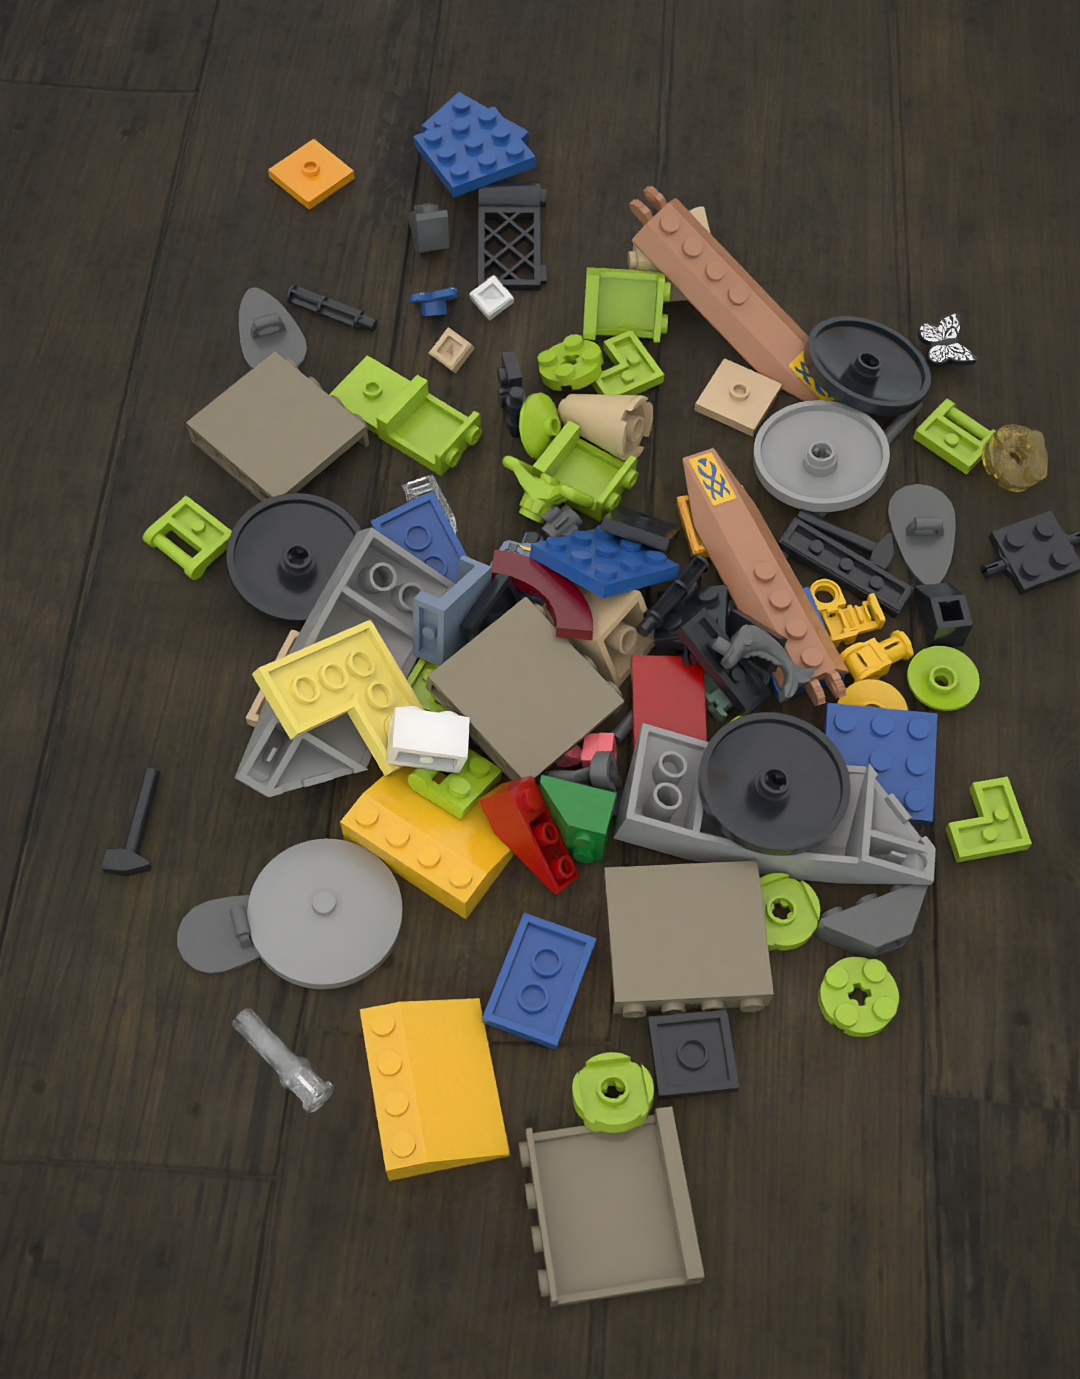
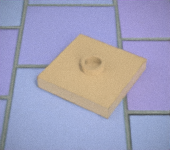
M724 358L695 403L694 410L753 437L779 395L782 383Z

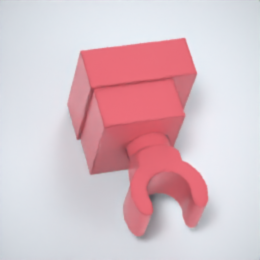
M590 733L584 738L583 748L578 745L574 746L557 761V766L570 767L582 762L583 768L589 767L597 751H613L617 762L618 750L614 733Z

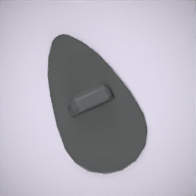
M259 288L248 289L239 309L240 344L245 362L252 370L276 351L285 360L287 358L291 359L299 368L304 363L308 353L306 339L299 326L283 305L269 293Z
M922 484L904 486L894 493L888 503L887 516L892 536L905 566L921 585L941 583L951 564L954 550L956 522L953 505L942 491L932 486Z
M250 895L229 896L206 901L192 908L182 919L177 931V947L183 960L195 971L209 975L221 974L248 965L260 958L250 936L251 930L247 918Z

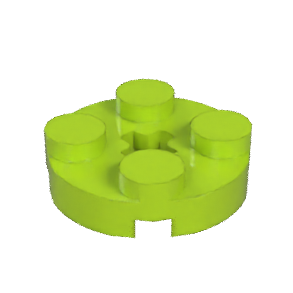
M578 334L567 336L562 343L538 355L539 371L543 383L550 389L562 391L561 386L571 385L572 390L588 386L601 375V365L604 364L600 347L592 341L583 340L582 336Z
M771 873L759 878L768 950L784 951L802 946L815 932L820 917V903L814 890L801 880L799 882L796 879L789 878V874ZM779 903L782 908L788 907L791 912L787 914L785 920H781L772 914L775 909L774 904Z
M848 957L836 962L827 970L818 990V1002L823 1016L831 1025L834 1023L838 1028L845 1030L843 1033L853 1037H868L879 1033L893 1019L899 1004V992L894 978L881 961L877 959L869 960L864 957ZM854 988H860L861 991L866 992L868 995L864 1000L863 1006H859L857 1000L849 999L848 994L853 993Z
M616 1052L602 1053L585 1062V1067L580 1070L579 1074L577 1072L572 1086L573 1104L577 1114L584 1120L585 1126L593 1132L619 1133L646 1123L648 1113L653 1105L654 1085L649 1071L642 1064L640 1067L636 1063L631 1062L630 1056ZM608 1086H615L619 1092L624 1091V1094L616 1099H611L604 1095L607 1093Z

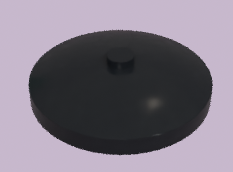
M839 316L826 319L813 328L804 347V361L816 383L836 400L865 413L882 416L905 414L920 405L930 388V369L924 356L916 346L897 331L873 320L853 316Z
M302 493L283 494L268 498L249 509L239 519L231 532L226 555L227 570L231 584L239 598L258 615L280 624L304 625L353 538L361 529L353 517L343 508L325 498Z
M775 712L753 713L729 722L712 737L700 762L698 791L708 817L727 838L753 852L772 856H787L811 850L833 834L845 815L849 804L850 777L846 763L837 747L823 732L812 724L787 714Z

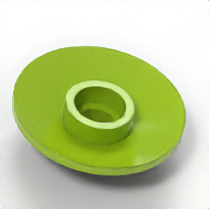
M534 393L528 396L522 405L519 417V430L523 446L533 459L538 460L561 429L556 406L543 393Z
M932 646L921 650L913 657L907 670L908 685L914 696L926 706L936 710L953 711L963 708L974 699L979 689L980 679L976 666L968 656L951 647ZM935 681L943 682L946 687L938 685Z

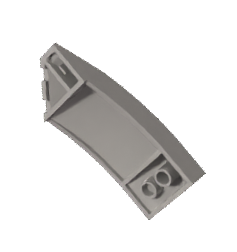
M370 527L358 531L318 598L289 654L371 619L407 679L418 658L413 655V598L421 591L441 598L455 583L374 528ZM266 700L235 779L266 797H272L290 790L308 787L344 775L368 770L367 766L372 753L348 713L290 740L272 707Z
M642 723L619 805L614 839L700 863L757 861L758 871L761 875L785 873L789 874V878L840 884L931 885L934 882L936 848L927 836L921 838L909 822L912 817L893 793L888 795L876 780L878 774L870 763L866 767L846 765L851 785L849 804L840 824L827 840L811 850L795 855H765L743 848L727 838L712 823L702 805L698 791V770L709 742Z

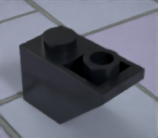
M950 583L914 586L913 591L928 647L963 646L973 626L965 594Z

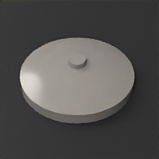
M826 400L799 402L774 413L759 429L754 442L753 453L754 469L765 489L778 500L792 507L812 512L845 510L870 498L882 485L887 474L890 459L887 438L880 426L871 417L843 403Z
M339 839L306 841L294 845L277 855L265 866L256 879L250 893L247 908V918L251 930L250 936L262 961L284 980L312 989L344 987L356 983L373 973L392 952L401 931L403 914L400 889L387 865L368 849Z

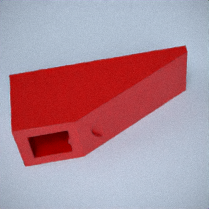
M532 775L502 783L479 799L495 835L554 894L560 893L580 876Z

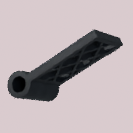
M494 182L478 189V286L488 280L484 279V274L494 266L503 274L498 280L507 290H540V284H547V265H540V208H546V188H540V182ZM485 218H498L503 224L493 231L485 224ZM521 218H534V224L525 231L516 222ZM508 228L519 235L511 243H508L500 236ZM492 241H495L503 248L495 256H492L485 250V247ZM524 241L534 248L525 257L515 249ZM508 254H511L519 261L511 269H508L500 262ZM525 266L534 274V280H521L515 274Z

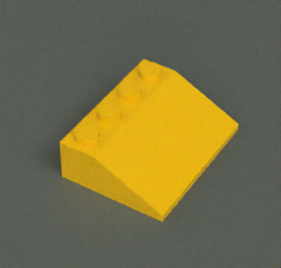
M404 766L387 776L383 775L360 796L340 821L344 840L368 849L378 856L390 870L464 919H467L513 857L514 853L495 835L480 802L460 820L409 786L408 776L417 769L416 767ZM439 772L432 780L440 784L447 776Z
M479 998L406 1001L360 1009L385 1169L389 1181L510 1156L485 1025L482 1023L483 1014Z

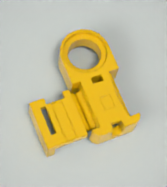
M820 579L812 584L810 588L811 594L828 635L836 648H838L842 641H844L845 645L853 644L857 634L883 627L886 619L874 593L869 594L867 601L862 602V606L857 607L855 605L853 608L852 605H847V608H845V598L840 587L835 582L828 579ZM827 591L833 596L834 600L830 603H822L816 599L815 593Z

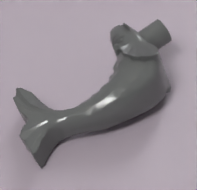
M746 624L742 626L732 636L730 642L718 635L711 646L713 650L723 655L720 664L725 669L734 667L739 660L749 658L750 656H758L779 666L784 674V681L779 692L780 703L789 700L797 691V687L805 686L809 683L816 668H800L795 665L784 648L770 634L755 625Z

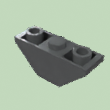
M435 203L414 205V212H408L407 215L416 252L449 248L447 210L439 209L438 204Z
M897 884L890 889V893L879 897L876 893L869 894L859 899L855 903L856 906L845 910L841 906L832 908L821 915L822 919L815 930V934L822 941L869 960L903 947L912 934L928 885Z

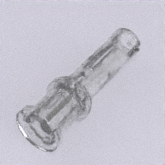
M246 1008L236 1016L240 1023L237 1020H233L232 1027L280 1075L281 1086L284 1089H291L303 1102V1109L307 1113L316 1111L329 1099L334 1091V1086L330 1082H324L311 1069L312 1064L307 1058L297 1057L254 1013L252 1008Z

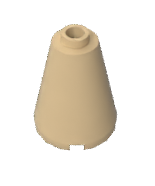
M570 394L560 402L557 410L562 426H565L569 420L579 425L581 437L623 461H626L630 455L637 458L640 456L644 447L639 446L643 436L649 437L653 422L652 403L646 402L649 398L642 395Z

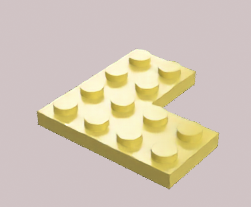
M371 619L259 667L252 674L290 740L348 713L385 776L404 767L386 763L389 722L395 707L416 706L423 711L425 710Z

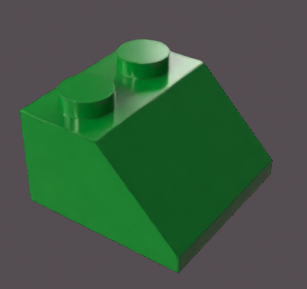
M542 775L540 780L541 795L569 854L574 860L581 863H593V861L602 863L613 822L616 793Z

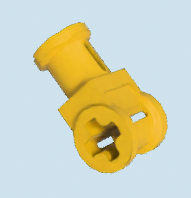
M896 630L891 633L890 638L879 643L875 638H872L864 643L853 644L846 648L840 656L850 675L855 680L854 684L866 679L878 680L888 673L891 664L901 659L905 661L911 659L914 651L908 636L903 631Z

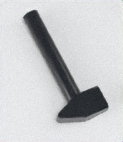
M800 509L796 518L827 536L869 554L868 561L885 571L888 570L894 555L891 533H888L877 543L806 510Z
M154 768L145 769L124 849H106L102 863V870L104 872L130 876L152 869L149 861L138 854L160 775L159 770Z

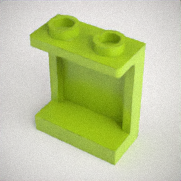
M587 267L583 339L596 340V335L617 336L632 329L637 337L653 338V343H660L661 333L667 334L668 314H662L663 302H669L671 282H665V275L660 271Z
M416 375L376 417L378 437L440 476L449 467H455L460 461L462 453L469 445H475L482 434L481 414L474 411L467 417L429 394L428 381L419 375Z
M570 420L533 465L534 476L539 478L543 472L559 480L560 486L567 484L592 496L595 503L591 508H585L570 500L563 503L598 522H601L608 512L619 505L621 494L625 489L630 490L634 486L639 472L636 471L637 457L630 455L626 462L580 439V426Z

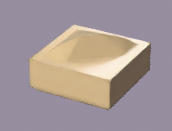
M448 327L429 354L456 374L475 347Z

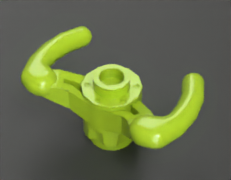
M507 455L503 458L502 463L504 467L514 472L525 491L519 504L521 506L519 513L543 524L545 520L541 516L550 507L570 500L585 508L593 507L595 500L592 496L567 484L560 486L559 480L543 472L539 478L534 476L533 466L515 457Z

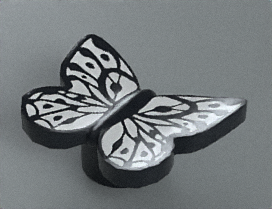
M953 312L940 318L937 325L930 322H924L920 325L918 338L923 344L930 346L927 362L931 366L942 367L948 363L952 365H972L976 363L977 357L966 347L959 344L960 341L957 339L961 327L959 313Z

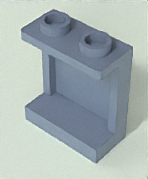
M462 556L458 559L457 583L441 598H437L421 591L413 598V655L440 666L469 643L460 625L491 584V566Z

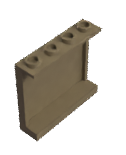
M276 351L186 422L192 442L261 501L278 495L297 493L357 441L365 448L369 446L368 426L364 419L358 414H351L345 409L339 398L334 395L329 396L313 377L307 378L291 359L287 358L285 360Z
M527 597L523 598L427 676L426 689L446 711L455 712L459 716L470 717L469 736L511 781L532 775L536 782L539 776L612 714L616 716L624 703L619 688L613 682H606L597 672L595 663L587 655L582 656L573 647L571 638L556 637V629L550 623L545 610L537 603L532 604Z
M757 861L604 868L603 893L606 896L614 996L613 1014L622 1013L625 1018H639L645 1016L646 1012L662 1011V1015L685 1013L686 1010L701 1009L702 1012L740 1007L743 1012H757L763 1010L764 1006H769L774 991Z
M672 1106L657 1108L654 1115L648 1116L646 1123L642 1126L619 1133L593 1132L585 1125L533 1133L532 1128H526V1141L519 1142V1152L522 1168L530 1167L532 1183L525 1184L528 1210L536 1209L538 1226L531 1227L534 1252L543 1253L545 1269L537 1270L541 1297L549 1296L551 1307L701 1283L705 1276Z

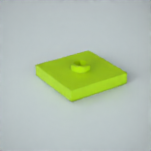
M367 355L329 396L334 395L339 398L346 410L353 415L358 414L366 422L368 429L378 435L376 417L411 381Z

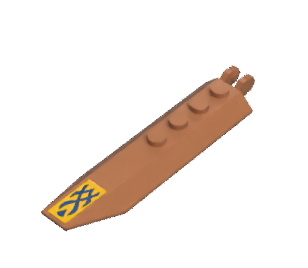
M648 186L644 189L645 199L650 202L658 213L653 217L650 209L638 199H634L629 204L631 212L644 225L631 240L634 245L665 275L757 373L782 383L781 390L802 401L826 400L838 402V400L830 396L816 383L806 367L804 347L808 335L677 198L667 203L664 196L655 187Z
M714 448L684 457L682 461L693 527L724 585H727L728 593L737 610L744 612L787 638L784 650L795 665L800 668H816L813 676L810 678V682L805 686H801L805 688L815 706L826 703V696L819 683L820 680H825L836 699L845 696L846 688L839 673L847 674L849 671L756 504ZM778 666L776 672L771 673L781 689L784 674Z

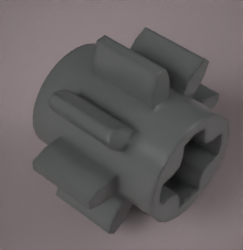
M568 505L561 509L557 506H552L541 516L547 522L541 528L547 538L571 535L572 532L579 531L578 528L583 524L581 518Z

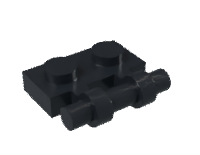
M511 351L502 353V367L497 368L500 386L497 389V396L500 408L506 407L508 414L506 426L510 430V435L518 438L520 437L519 417L526 396L522 386V374L516 353Z

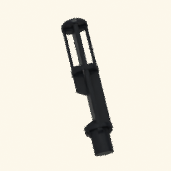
M291 285L286 292L288 303L342 322L355 329L364 328L374 332L377 327L378 320L367 316L366 312L329 299L326 296L308 291L297 285Z
M693 555L688 565L676 579L671 580L669 587L655 604L644 612L643 620L636 627L637 632L641 636L648 637L653 629L660 628L663 624V619L681 598L687 596L688 590L701 574L707 572L709 564L704 557Z

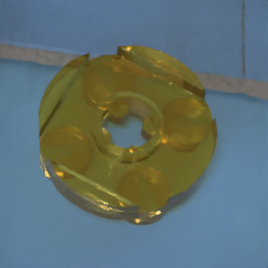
M1009 424L1001 427L986 440L983 446L982 460L985 470L989 475L993 473L1000 481L997 484L1006 490L1014 492L1027 490L1047 475L1048 454L1044 446V436L1038 430H1030L1022 425ZM1015 452L1020 458L1019 465L1016 464V459L1010 457L1011 453Z

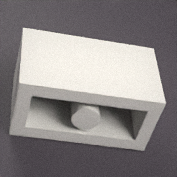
M416 706L395 707L389 722L386 763L460 773L468 758L470 717L459 716L451 711L439 713L423 711Z

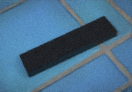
M796 517L778 542L783 552L861 599L867 601L869 594L874 593L881 610L893 618H896L914 589L912 586Z

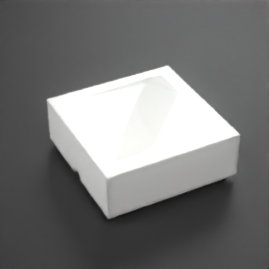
M494 275L469 293L470 299L489 321L514 303L513 296Z

